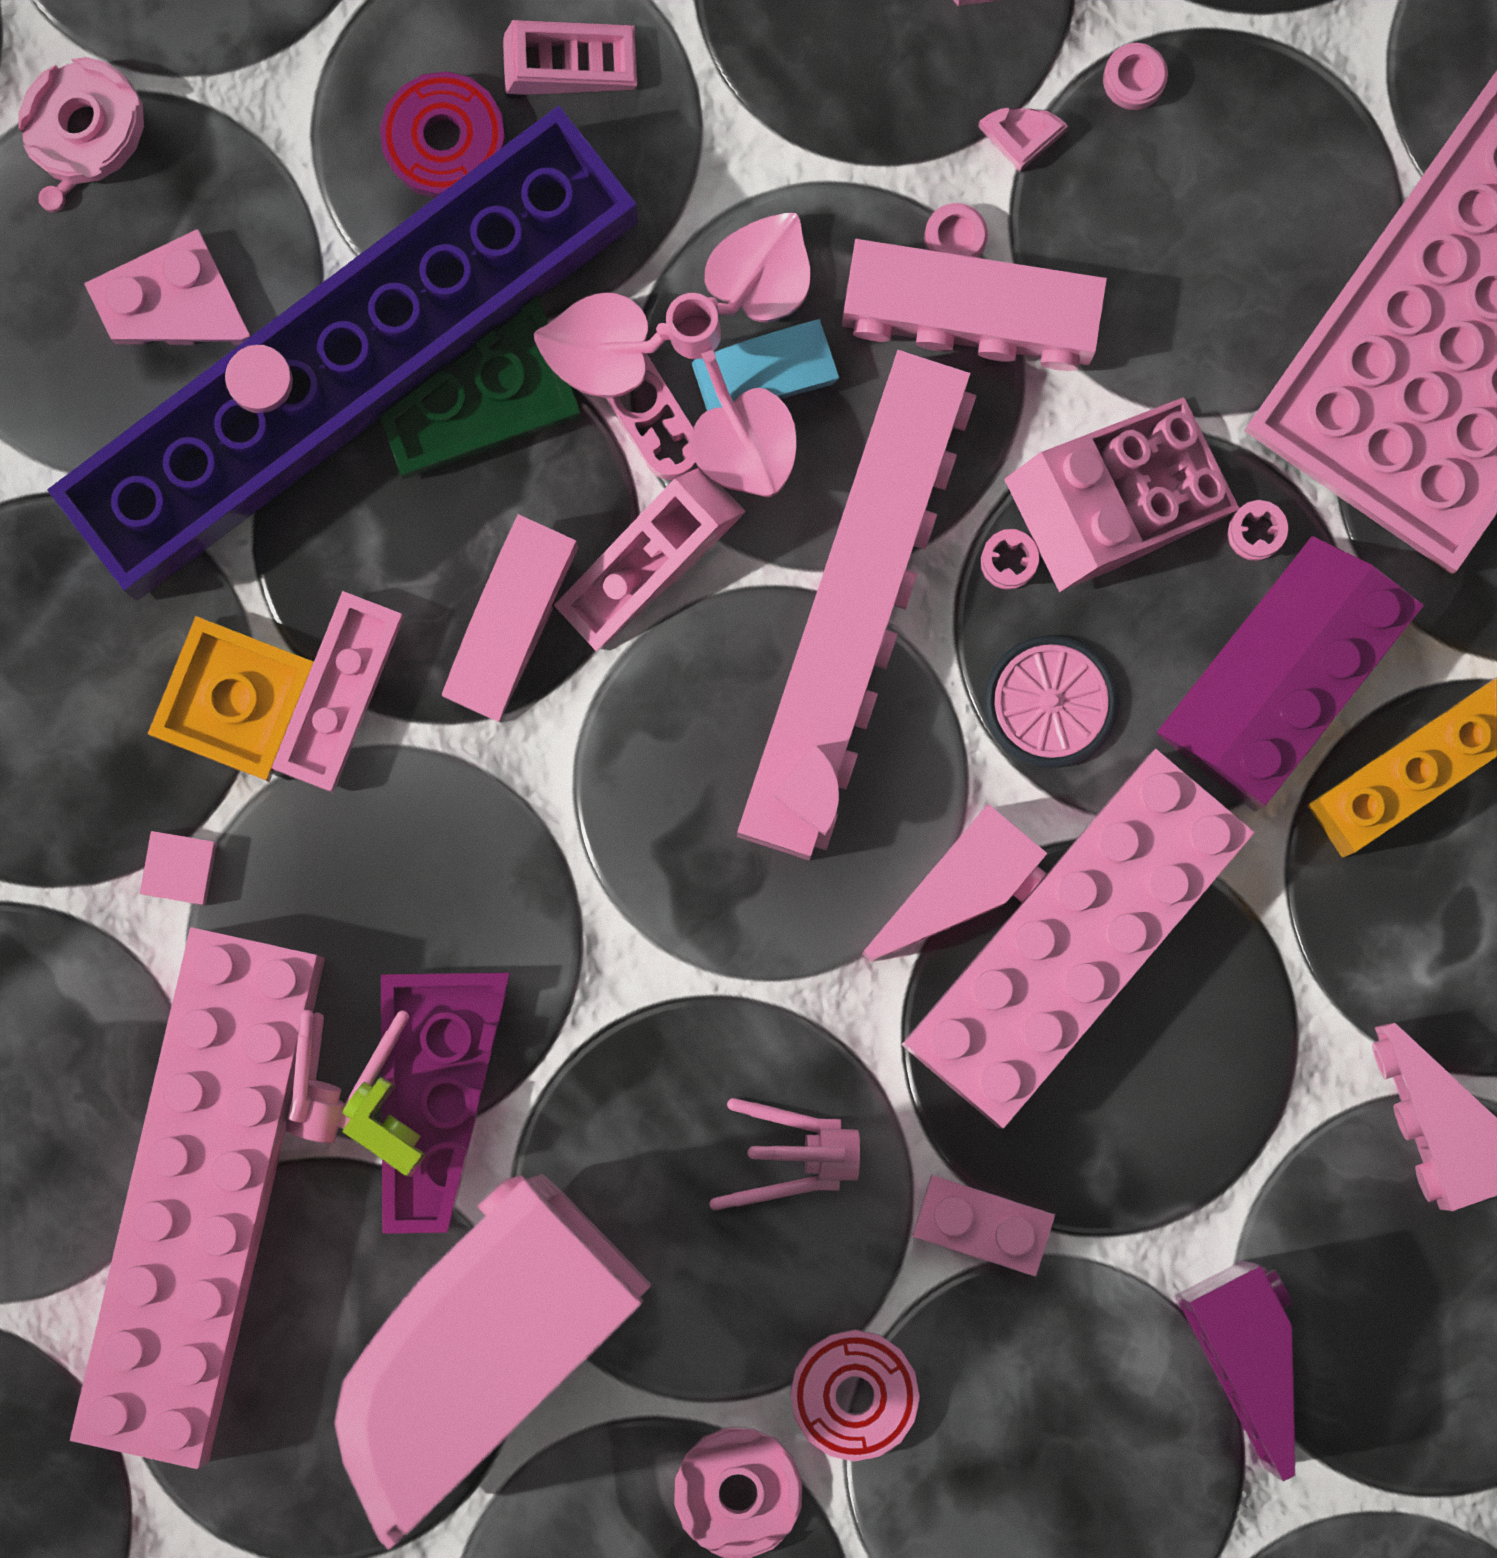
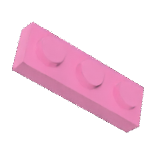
M342 591L273 763L272 769L274 771L328 792H335L404 619L401 613Z

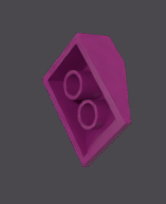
M1242 1260L1176 1294L1175 1297L1264 1469L1284 1482L1295 1476L1292 1324L1284 1309L1292 1306L1293 1303L1275 1270L1268 1272L1261 1265Z

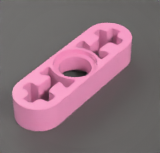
M643 354L646 366L644 381L649 382L657 392V400L654 406L647 412L633 413L622 405L620 396L605 397L650 471L662 479L674 480L676 477L694 470L697 466L691 448L693 427L649 356ZM666 410H669L674 417L662 420L663 427L669 437L674 442L680 441L683 438L688 442L682 449L684 461L676 465L669 457L661 461L655 457L661 451V444L652 427L644 436H641L637 428L647 427L657 422Z

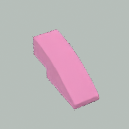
M519 514L517 515L469 623L442 692V697L500 723L551 615L555 597L578 551L576 540Z

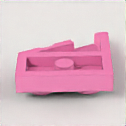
M198 229L84 283L111 340L115 344L145 345L150 341H165L170 345H195V342H231L233 345H240L251 337Z

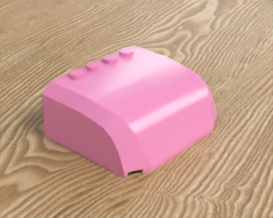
M543 1174L524 1179L521 1175L515 1178H507L479 1205L478 1208L486 1217L419 1281L377 1333L343 1382L335 1421L343 1463L379 1540L388 1549L395 1545L404 1536L403 1534L406 1535L642 1303L643 1300L640 1297L651 1286V1283Z

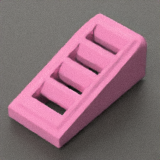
M512 20L504 34L506 94L539 95L635 90L637 87L635 26ZM602 44H613L614 72L603 71ZM578 45H587L588 71L578 70ZM552 46H562V69L552 68ZM526 47H536V68H527Z

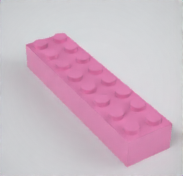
M190 927L70 1441L199 1469L210 1461L286 1132L287 1116L293 1097L300 1017L304 1010L312 1012L314 1010L326 958Z

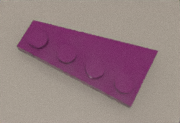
M511 973L381 975V1039L398 1012L406 1011L409 1015L408 1022L381 1069V1078H385L395 1085L394 1090L382 1105V1123L390 1114L421 1136L415 1147L426 1154L412 1176H405L382 1160V1234L447 1233L450 1230Z

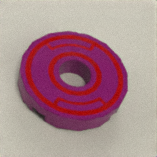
M448 71L422 74L402 85L387 103L380 125L382 152L395 176L415 193L436 198L506 144L502 113L490 92L472 78ZM436 122H452L461 131L459 141L449 150L440 151L433 149L425 141L428 129Z

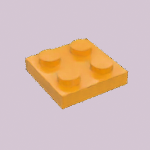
M195 616L148 735L270 782L274 772L272 769L273 763L314 662Z

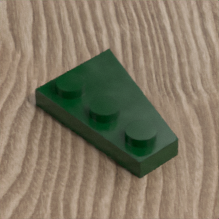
M536 296L523 306L519 314L495 332L492 330L474 344L475 347L455 363L444 371H438L380 416L403 480L581 418L571 385L562 380L550 368L535 343L534 332L548 324L539 296Z

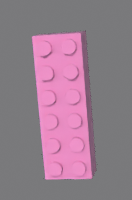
M1155 749L1144 759L901 1045L997 1128H1004L1255 832L1161 752Z

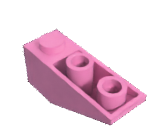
M1396 1023L1375 1027L1379 1041L1372 1043L1373 1055L1382 1077L1385 1080L1393 1077L1401 1102L1393 1105L1395 1117L1404 1138L1407 1141L1415 1139L1423 1161L1422 1164L1415 1166L1418 1182L1427 1201L1432 1202L1436 1200L1440 1210L1454 1211L1497 1196V1118Z

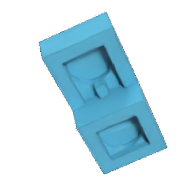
M820 319L765 334L714 352L733 402L741 394L753 388L767 389L781 399L833 385L839 379ZM695 359L691 364L707 411L723 407L718 399L703 359Z

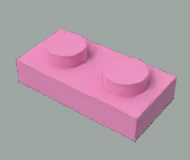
M931 1175L912 1236L1036 1277L1055 1215Z

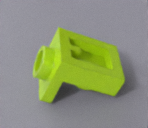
M381 1077L373 1087L364 1081L342 1111V1114L350 1119L342 1132L405 1176H412L426 1156L425 1153L415 1147L421 1136L390 1114L383 1123L374 1119L394 1090L395 1085Z

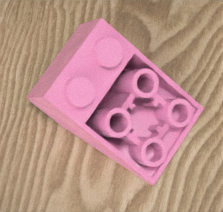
M1185 397L1042 451L1004 479L1059 592L1108 573L1220 520L1239 509Z

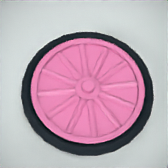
M1046 635L1032 637L1018 643L1002 655L993 667L987 681L984 706L986 719L993 736L1008 753L1018 760L1035 767L1053 769L1074 765L1087 759L1100 749L1111 734L1116 721L1118 695L1116 683L1109 667L1095 651L1084 643L1068 637Z

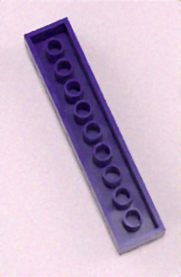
M558 105L48 488L47 491L120 587L137 602L368 428L382 414L440 370L443 371L470 351L481 338L492 330L495 332L519 314L521 308L536 296L540 298L638 224L637 204ZM252 345H265L278 351L284 357L292 372L293 385L289 397L280 407L266 413H255L242 408L233 399L226 386L225 373L229 361L238 351Z

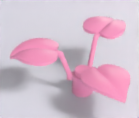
M786 213L760 219L742 227L721 241L709 256L705 267V285L714 297L708 298L698 293H686L677 297L668 307L666 323L658 324L656 327L657 333L648 341H645L648 335V322L644 312L628 297L617 293H600L585 297L567 308L552 322L534 332V340L541 355L562 380L583 393L603 398L617 397L638 388L646 374L643 354L653 353L666 340H671L672 346L680 355L690 359H703L718 399L723 406L706 411L700 416L693 428L691 438L692 454L702 473L712 482L724 488L763 497L778 494L789 479L796 457V431L791 413L778 396L764 388L750 389L733 402L714 351L721 339L718 315L733 316L741 308L754 321L774 322L790 316L804 302L810 287V264L803 240L800 218L796 213ZM717 299L722 300V301H725V302H729V303H728V304L718 303V302H717Z

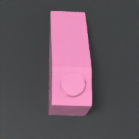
M699 468L676 477L554 606L594 650L598 651L696 563L746 511L722 486L708 479Z
M987 804L867 946L862 955L873 962L1001 907L1012 895L1022 903L1047 874L1037 866L1046 856L1047 852L991 805Z

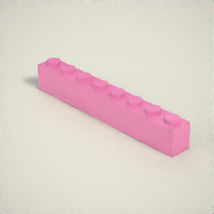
M897 350L737 831V837L808 861H810L814 847L827 850L838 814L835 815L830 829L824 836L776 799L774 794L813 744L830 761L837 778L838 788L847 789L858 754L846 749L854 726L867 729L878 693L866 689L874 666L886 670L898 633L886 630L894 606L906 610L917 577V573L906 570L913 546L926 550L937 517L936 513L927 511L926 507L933 487L946 490L957 454L945 451L952 428L965 431L977 396L965 391L970 376L968 372Z

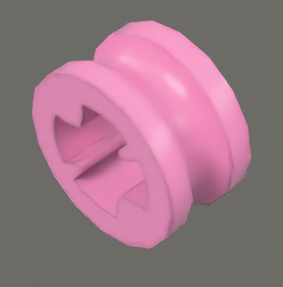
M1256 500L1246 503L1237 510L1229 522L1227 536L1230 546L1236 554L1246 560L1260 561L1268 559L1282 547L1287 538L1288 524L1286 516L1278 506L1269 501ZM1263 516L1272 524L1267 534L1274 535L1273 541L1268 544L1260 539L1254 545H1251L1243 537L1249 528L1241 526L1242 521L1247 517L1249 520L1256 522Z
M1016 529L1002 530L994 534L986 542L981 555V570L985 578L993 586L1004 590L1017 589L1024 586L1033 577L1039 563V551L1034 540L1026 533ZM1002 544L1009 551L1020 547L1026 557L1022 558L1020 566L1026 567V569L1018 575L1010 568L999 572L993 562H997L1000 555L993 551Z

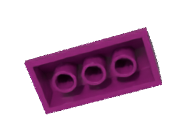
M1312 536L1157 730L1156 734L1256 812L1267 805L1424 605L1373 565Z

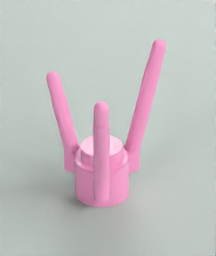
M304 1010L300 1017L293 1097L285 1130L290 1134L307 1140L323 1143L335 1142L338 1128L344 1129L350 1120L342 1114L343 1109L364 1081L372 1086L409 1020L408 1013L406 1011L397 1013L347 1101L344 1103L339 1100L342 1091L339 1087L316 1081L324 1016L319 1012L313 1014L310 1010Z
M736 1098L729 1099L727 1106L732 1111L817 1133V1135H806L805 1147L752 1146L747 1152L751 1159L804 1161L805 1173L817 1174V1176L711 1199L709 1203L711 1209L721 1210L735 1206L739 1207L816 1190L839 1191L840 1181L858 1180L860 1166L859 1131L841 1129V1119H818L755 1102L752 1103Z

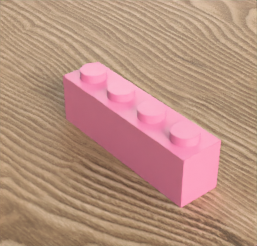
M855 239L842 327L854 328V336L869 341L887 342L891 340V334L916 338V345L927 350L948 352L952 351L954 344L979 348L978 355L990 360L1014 361L1016 354L1041 358L1040 364L1049 369L1076 371L1079 364L1090 365L1095 354L1107 278Z

